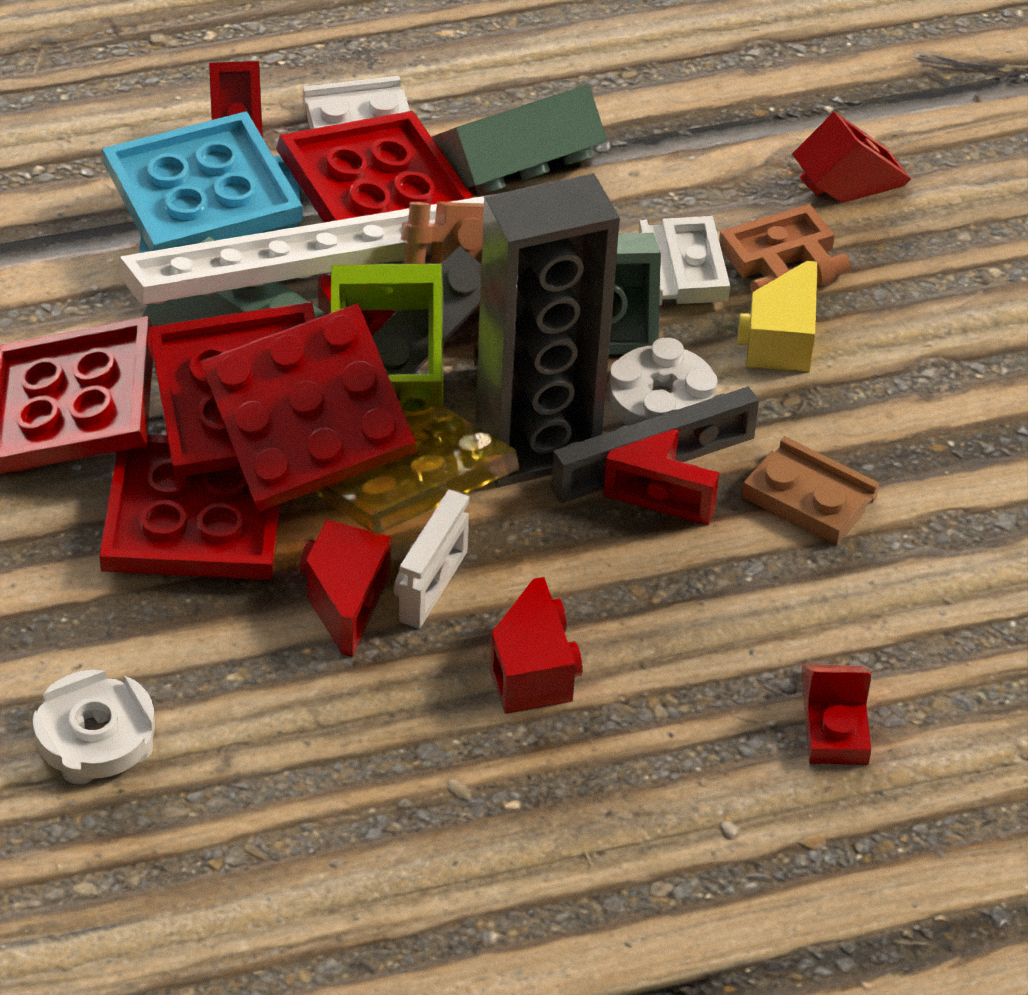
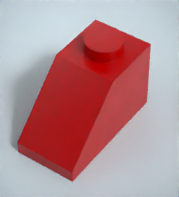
M835 111L792 153L804 170L799 175L803 183L816 195L821 196L826 192L841 203L903 187L911 180L888 148Z
M326 520L316 541L309 539L305 544L300 561V572L307 574V599L342 654L353 657L391 575V536Z

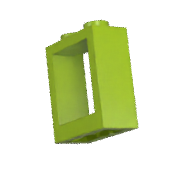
M442 264L331 265V313L356 303L359 304L361 310L428 309V374H395L388 376L403 410L420 412L430 407H443Z

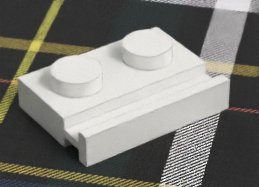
M399 76L303 87V104L307 109L310 129L410 111L404 89H401Z
M713 216L662 219V225H648L647 220H639L638 233H654L661 252L659 305H662V299H676L677 304L729 301L730 283Z
M448 489L401 563L394 585V595L399 597V622L420 629L465 557L468 549L469 514L463 511L469 503L470 496Z

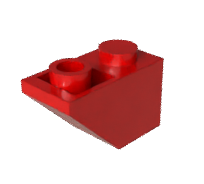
M545 577L532 579L492 631L490 672L505 714L572 702L575 677L582 676L583 666L578 644L576 641L568 642L565 635L567 621L563 603L560 598L552 599Z

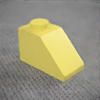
M806 261L753 292L750 314L740 313L737 344L747 345L746 367L810 372L816 327L817 262Z

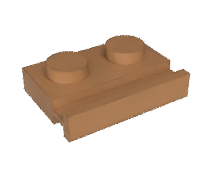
M784 436L780 440L779 448L776 451H771L744 481L742 498L837 546L865 513V507L869 502L873 503L876 500L879 482Z

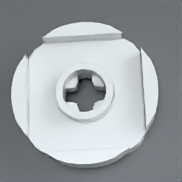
M660 338L652 346L634 349L612 364L609 379L610 407L614 414L624 424L629 426L663 415L668 411L678 410L716 396L717 376L701 357L688 350H684L680 341L673 338ZM664 386L672 389V392L669 393L663 389L653 391L652 389L653 387Z
M85 670L67 675L50 685L43 694V704L38 708V711L35 710L33 716L35 743L42 758L50 766L60 770L63 778L72 784H86L94 778L113 776L126 771L136 763L148 759L153 750V735L155 731L154 708L149 694L138 682L124 676L125 683L117 679H107L106 671ZM94 717L98 723L107 721L109 723L98 730L85 729L84 720Z

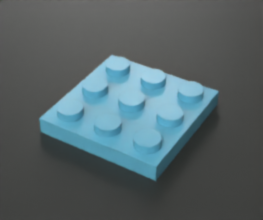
M247 111L102 148L103 164L150 251L198 244L208 237L216 241L253 235L303 221L301 202Z

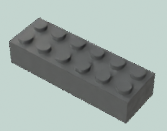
M595 173L484 197L475 444L497 488L552 475L554 450L566 447L574 442H581L602 435L620 217Z

